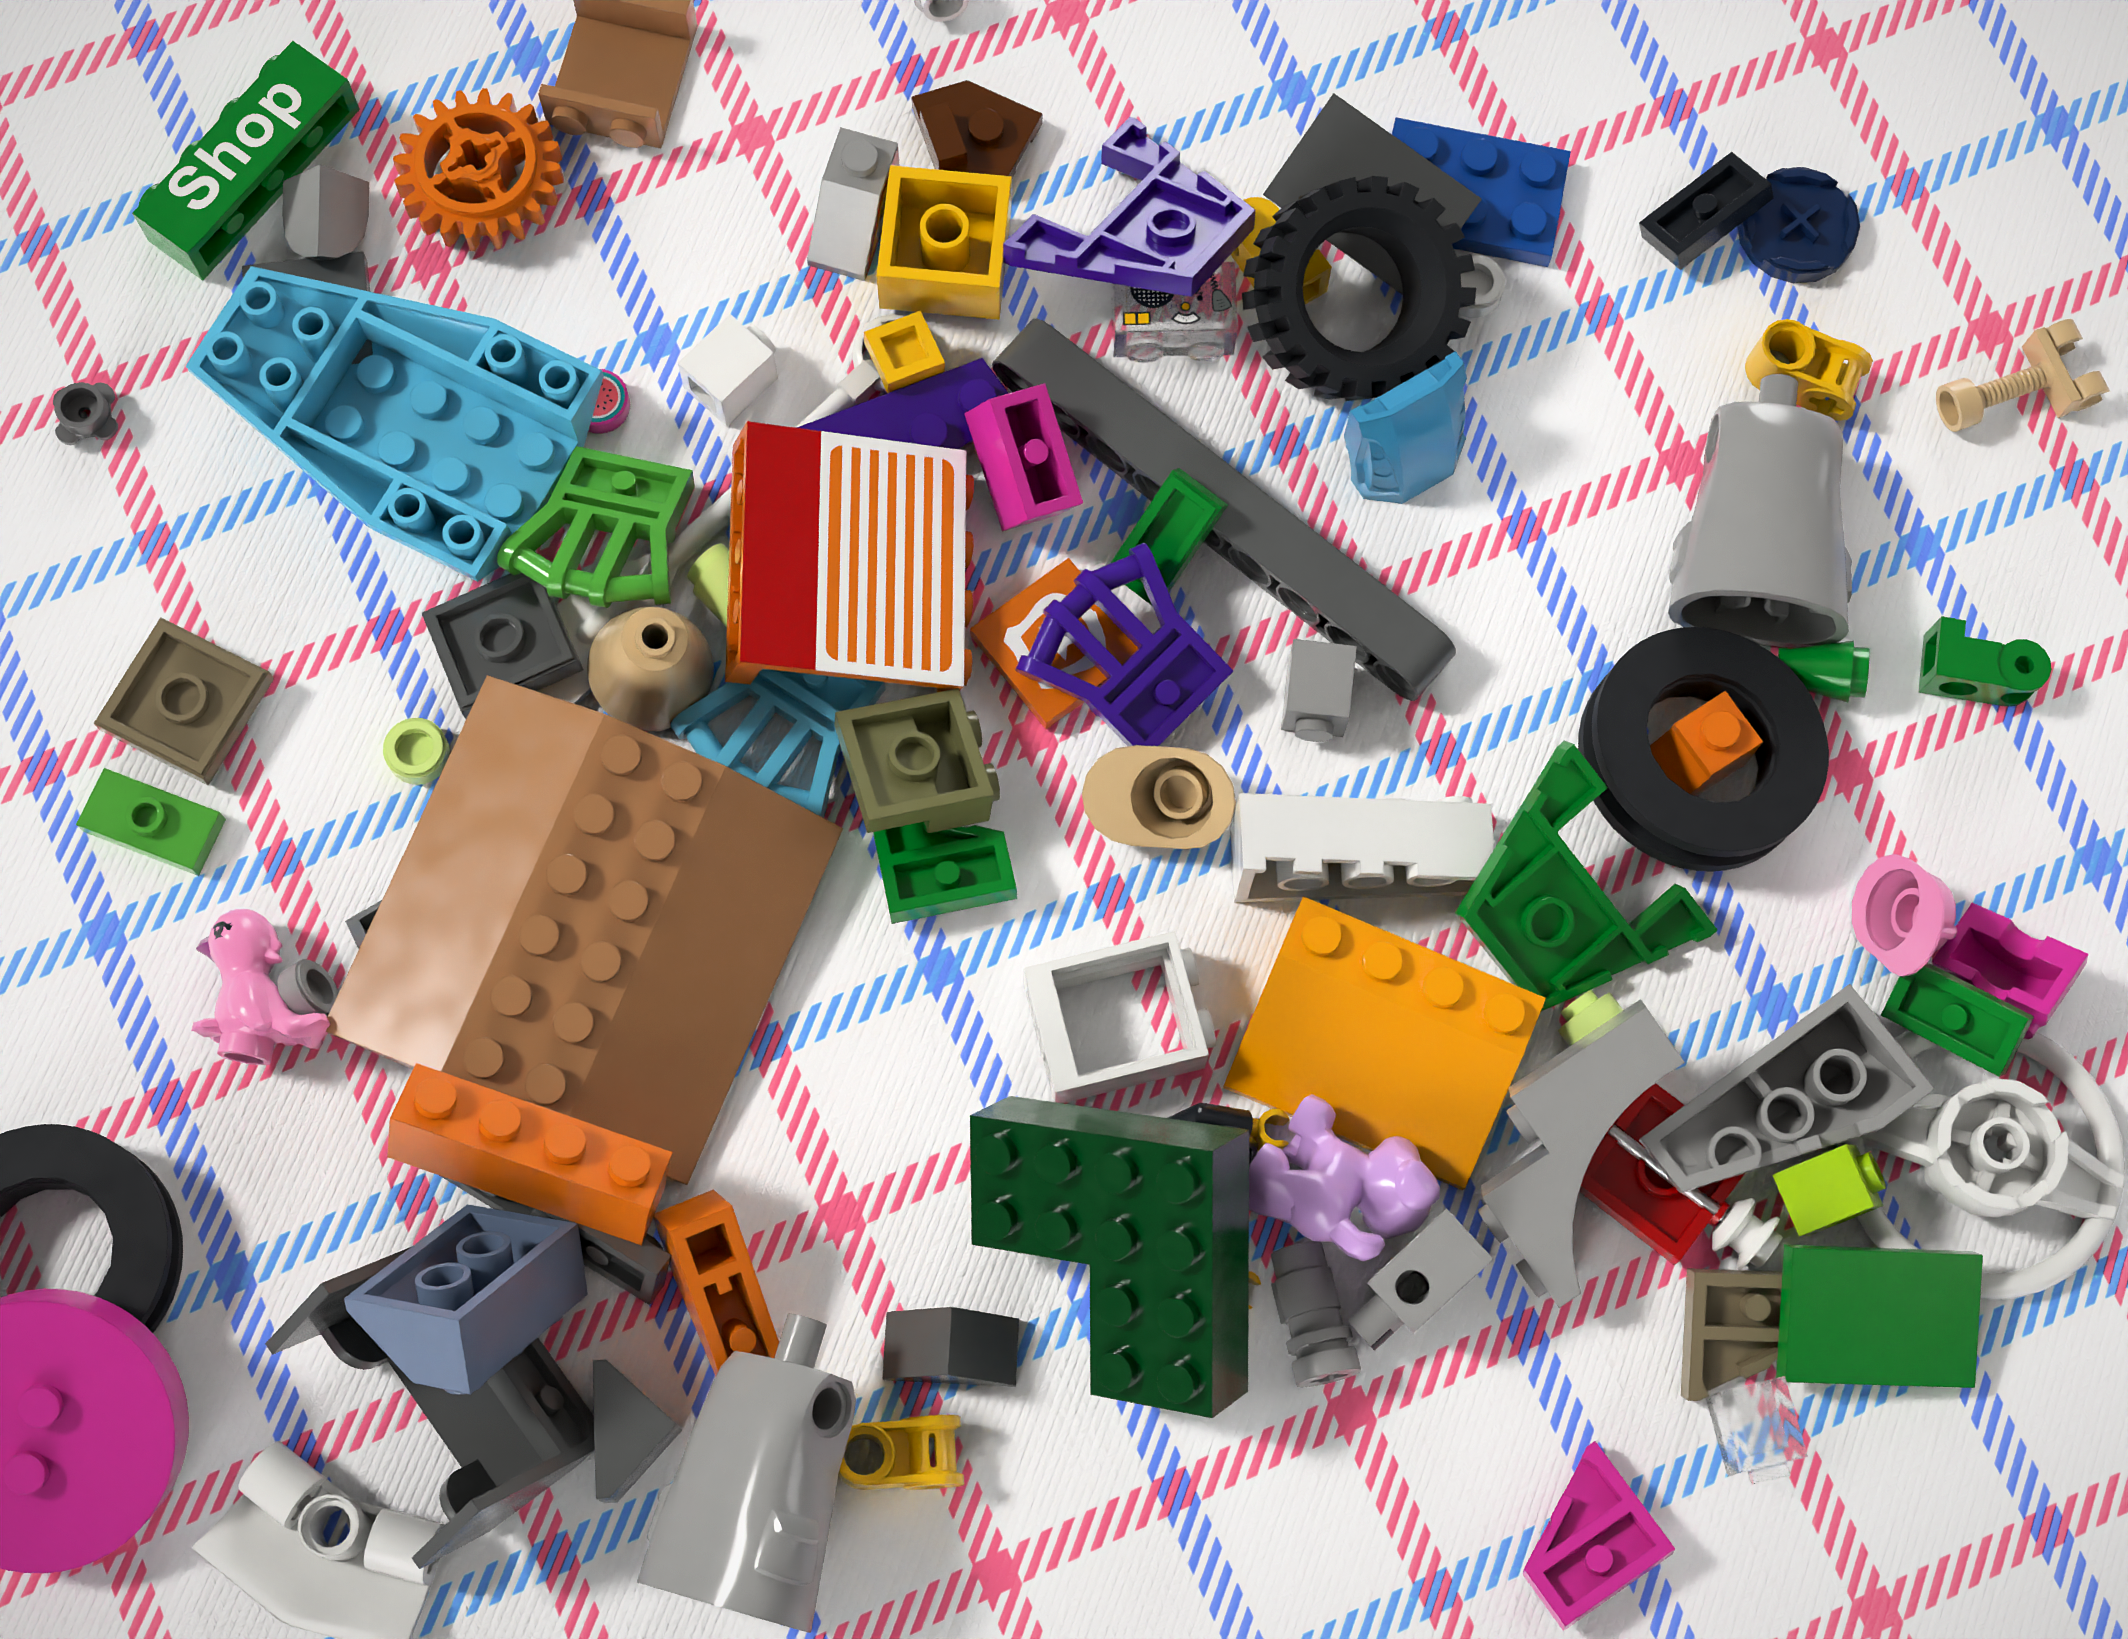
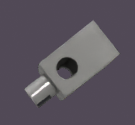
M1446 1208L1367 1282L1376 1295L1347 1321L1375 1351L1403 1324L1414 1334L1479 1274L1493 1258ZM1411 1273H1416L1426 1280L1428 1290L1413 1304H1410L1399 1297L1396 1287Z

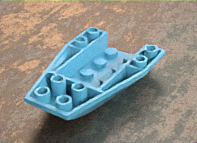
M253 266L249 268L186 364V368L193 376L367 527L477 582L499 568L497 555L502 544L548 503L576 446L584 448L604 377L602 370L494 318ZM366 340H371L373 354L364 358L358 364H352Z

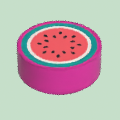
M600 369L604 377L588 432L594 434L608 433L617 429L624 423L630 411V398L625 383L617 374L605 369Z

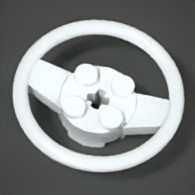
M1909 1030L1894 1038L1910 1059L1938 1046ZM2038 1032L2031 1039H2023L2017 1051L2036 1060L2050 1070L2072 1093L2088 1120L2093 1134L2097 1159L2070 1140L2066 1130L2061 1133L2055 1115L2045 1105L2049 1101L2042 1093L2020 1081L1991 1078L1978 1084L1966 1086L1951 1096L1928 1094L1881 1130L1838 1143V1147L1845 1144L1857 1145L1861 1155L1865 1154L1864 1145H1868L1925 1166L1924 1178L1927 1185L1933 1191L1942 1194L1948 1202L1973 1215L1995 1218L2012 1216L2037 1204L2085 1219L2068 1243L2042 1262L2012 1272L1982 1273L1980 1299L2002 1300L2023 1297L2048 1289L2070 1277L2085 1265L2099 1249L2116 1219L2122 1199L2125 1178L2123 1144L2114 1113L2104 1093L2079 1061L2053 1040ZM1991 1134L1998 1137L1997 1148L2006 1152V1158L2003 1157L1997 1161L1992 1159L1987 1154L1983 1141L1991 1137ZM1881 1207L1856 1217L1878 1248L1918 1249L1896 1229Z

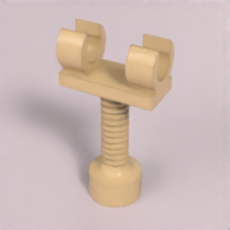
M2065 319L2047 328L2043 327L2034 330L2023 344L2022 349L2031 367L1975 386L1968 378H1961L1941 385L1936 391V405L1945 426L1949 430L1957 432L1980 423L1983 418L1984 408L2042 388L2058 418L2068 415L2071 411H2080L2103 400L2101 394L2110 392V389L2100 371L2089 372L2072 381L2060 356L2074 350L2076 347L2073 342L2082 340L2083 337L2074 320Z

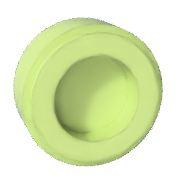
M409 718L397 723L390 729L383 743V756L388 767L398 779L409 784H426L437 779L441 775L450 755V746L442 730L435 723L424 718Z

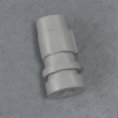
M1302 1242L1283 1247L1271 1253L1276 1280L1271 1284L1280 1323L1287 1324L1289 1327L1291 1339L1286 1342L1288 1354L1296 1356L1297 1359L1291 1364L1296 1386L1303 1388L1324 1385L1360 1373L1361 1366L1355 1347L1348 1346V1342L1353 1340L1351 1327L1343 1326L1339 1311L1341 1305L1331 1267L1328 1266L1322 1242Z

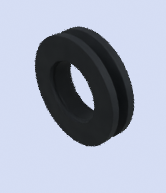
M1683 627L1666 630L1640 641L1629 649L1591 694L1583 711L1578 733V750L1608 787L1593 800L1603 817L1615 831L1638 850L1663 863L1682 869L1707 872L1726 871L1740 868L1766 856L1809 817L1821 797L1827 779L1829 766L1827 735L1818 707L1803 682L1780 658L1766 648L1740 635L1714 628ZM1726 691L1763 741L1755 752L1758 772L1756 784L1752 792L1738 801L1713 802L1690 795L1667 778L1652 755L1646 730L1649 712L1655 704L1667 698L1690 696L1708 702Z
M40 1124L1 1133L0 1218L21 1199L44 1190H75L89 1196L105 1213L113 1237L111 1265L97 1293L93 1296L111 1302L129 1312L154 1333L174 1299L183 1262V1235L180 1219L175 1204L159 1177L134 1154L110 1139L83 1128L61 1124Z

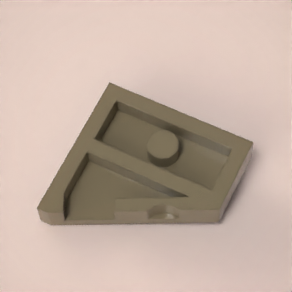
M1687 1268L1681 1397L1688 1401H1700L1709 1396L1707 1391L1739 1376L1747 1379L1770 1368L1771 1364L1777 1359L1782 1272Z

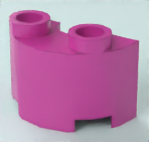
M1972 902L1955 926L1958 931L1956 937L1952 940H1947L1932 960L1934 966L2033 1015L2034 1018L2023 1038L2031 1039L2040 1027L2048 1023L2086 966L2089 954L2049 936L2045 940L2030 937L2018 929L2011 919Z

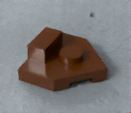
M969 80L911 97L913 112L936 170L1012 176L1013 179L1018 163L1029 143L1033 142L1043 124V113Z

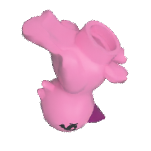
M250 909L230 910L220 916L211 928L210 935L202 939L196 947L198 952L204 954L216 964L223 984L215 1005V1018H205L193 1022L191 1031L203 1037H210L214 1042L219 1043L217 1054L225 1059L251 1065H270L275 1044L283 1043L286 1046L302 1044L308 1048L319 1049L323 1044L322 1039L328 1034L326 1030L331 1024L324 1013L305 1015L294 1013L280 997L278 987L270 979L269 974L275 964L282 963V958L280 957L282 944L271 923L263 915Z

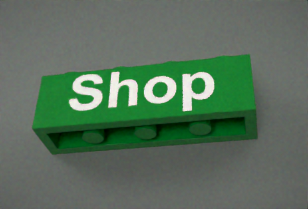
M293 40L279 55L269 58L261 68L259 77L240 97L229 101L213 127L200 140L189 144L181 154L179 163L160 183L152 185L142 195L138 207L132 214L147 240L203 281L283 194V181L302 173L360 110L348 79Z

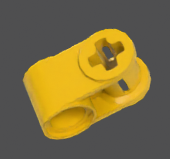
M1783 319L1777 320L1767 327L1746 358L1745 371L1748 380L1759 390L1761 379L1765 376L1784 374L1795 378L1798 381L1796 405L1832 417L1835 421L1848 420L1853 416L1856 402L1853 398L1860 377L1869 373L1873 359L1870 353L1855 343L1838 340L1811 329L1798 321ZM1770 350L1779 351L1784 354L1790 364L1782 363L1775 359Z
M928 1415L904 1418L900 1421L869 1422L852 1425L845 1452L854 1441L871 1439L878 1443L883 1450L884 1462L874 1473L860 1475L850 1470L847 1466L844 1452L838 1475L845 1484L860 1490L889 1488L927 1490L963 1486L964 1475L957 1472L955 1430L961 1427V1416ZM930 1437L934 1439V1449H935V1467H934V1468L930 1466V1454H929V1438H930Z

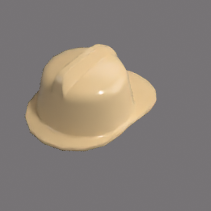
M1141 745L1115 748L1097 759L1086 774L1082 790L1085 814L1094 828L1111 841L1130 846L1176 849L1202 848L1222 836L1232 822L1236 806L1234 786L1224 767L1208 754L1189 748Z

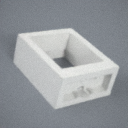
M1175 931L1023 967V984L1054 1102L1066 1103L1204 1069L1209 1056L1208 1048L1216 1047V1037L1210 1014L1207 1008L1197 1011L1191 990L1192 986L1199 985V975L1193 952L1190 947L1180 949ZM1161 965L1183 1049L1078 1075L1057 990Z

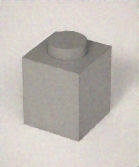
M1293 639L1287 665L1281 730L1294 731L1297 738L1310 742L1330 741L1333 736H1344L1350 718L1357 646Z

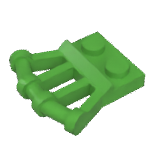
M576 446L548 503L506 539L499 549L497 563L499 567L513 575L523 573L546 587L549 596L567 599L570 594L589 598L591 605L604 608L610 607L612 602L654 599L655 605L671 604L668 544L675 540L674 531L695 488L693 470ZM565 524H570L569 530L553 562L535 552ZM595 530L612 533L594 573L577 570ZM636 540L650 541L652 574L620 576Z

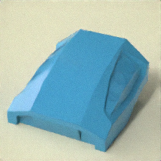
M1456 351L1431 368L1363 406L1359 405L1350 411L1344 432L1345 447L1348 450L1351 465L1350 480L1363 499L1403 504L1454 474L1466 440L1463 433L1466 416L1463 388L1467 380L1464 362Z

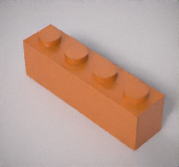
M416 1063L390 1117L387 1157L642 1246L665 1189L673 1152Z

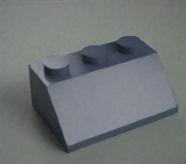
M467 1204L344 1298L346 1311L413 1383L444 1389L450 1394L471 1395L588 1295L578 1223Z

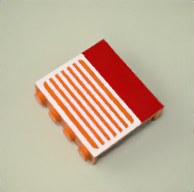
M747 421L735 440L732 450L725 682L750 685L762 669L934 687L937 688V692L957 688L960 691L964 686H967L968 679H970L972 673L973 659L971 650L964 648L965 627L969 625L972 616L973 595L971 590L965 589V569L971 563L974 539L972 532L966 531V511L969 510L972 503L974 479L973 475L966 474V451Z

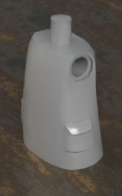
M1772 374L1763 377L1760 382L1759 402H1732L1717 408L1711 418L1704 454L1703 476L1691 521L1679 531L1672 547L1674 553L1669 573L1672 592L1668 614L1674 623L1682 627L1714 628L1740 635L1757 644L1787 648L1837 643L1845 638L1849 632L1848 603L1852 596V560L1845 547L1840 497L1843 433L1841 427L1832 417L1796 407L1798 381L1789 375Z
M788 1313L774 1358L734 1351L721 1365L693 1427L674 1480L663 1489L658 1497L659 1503L647 1535L649 1546L637 1583L811 1633L832 1518L838 1473L854 1420L856 1395L851 1381L814 1369L827 1324L805 1316Z

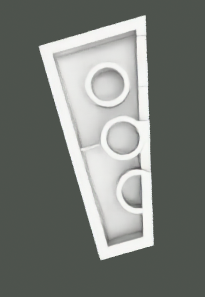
M1239 793L1230 828L1234 903L1301 901L1303 896L1311 900L1466 895L1495 849L1491 804L1473 803V799L1466 796H1450L1436 801H1418L1403 798L1371 799Z

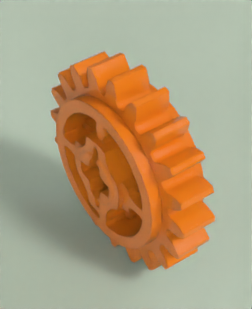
M482 88L475 104L468 102L462 90L456 91L455 108L448 109L440 100H433V107L437 117L430 120L423 115L415 114L413 119L419 135L401 133L399 139L405 153L393 156L394 165L400 175L394 179L400 198H405L403 204L410 219L419 217L422 230L427 236L440 228L445 246L451 247L458 237L464 234L470 251L477 250L481 237L485 235L489 236L491 243L496 249H501L503 244L502 233L506 230L511 231L516 238L522 241L525 239V232L521 222L528 219L532 223L543 225L545 220L539 204L556 206L558 198L553 186L564 183L561 166L558 164L563 159L558 141H552L554 137L549 122H538L532 104L522 107L517 112L511 93L505 94L497 105H493L487 88ZM450 149L447 157L440 163L442 172L434 175L438 162ZM525 161L524 169L520 178L518 179L516 184L509 191H507L510 182L518 176L515 166Z

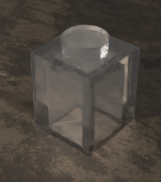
M1785 1376L1719 1391L1706 1397L1727 1477L1748 1472L1751 1485L1791 1476L1788 1463L1808 1457Z

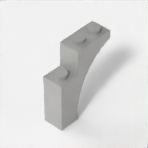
M1641 999L1508 1087L1510 1097L1515 1103L1514 1106L1506 1110L1508 1116L1528 1144L1537 1138L1543 1144L1480 1185L1482 1198L1486 1203L1478 1209L1483 1221L1499 1243L1510 1237L1524 1257L1523 1260L1516 1264V1267L1530 1289L1538 1298L1548 1292L1558 1308L1581 1294L1573 1254V1220L1582 1180L1595 1150L1609 1128L1636 1098L1661 1078L1685 1063Z

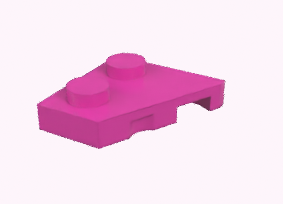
M1596 1441L1586 1447L1522 1574L1564 1631L1674 1553L1675 1547Z

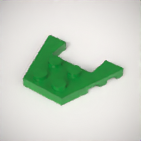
M1565 740L1555 749L1455 912L1511 984L1546 998L1541 1012L1612 981V975L1641 962L1646 964L1655 962L1668 956V950L1691 940L1698 943L1711 937L1718 931L1687 889L1678 884L1672 885L1629 924L1558 834L1562 827L1608 788L1575 744Z

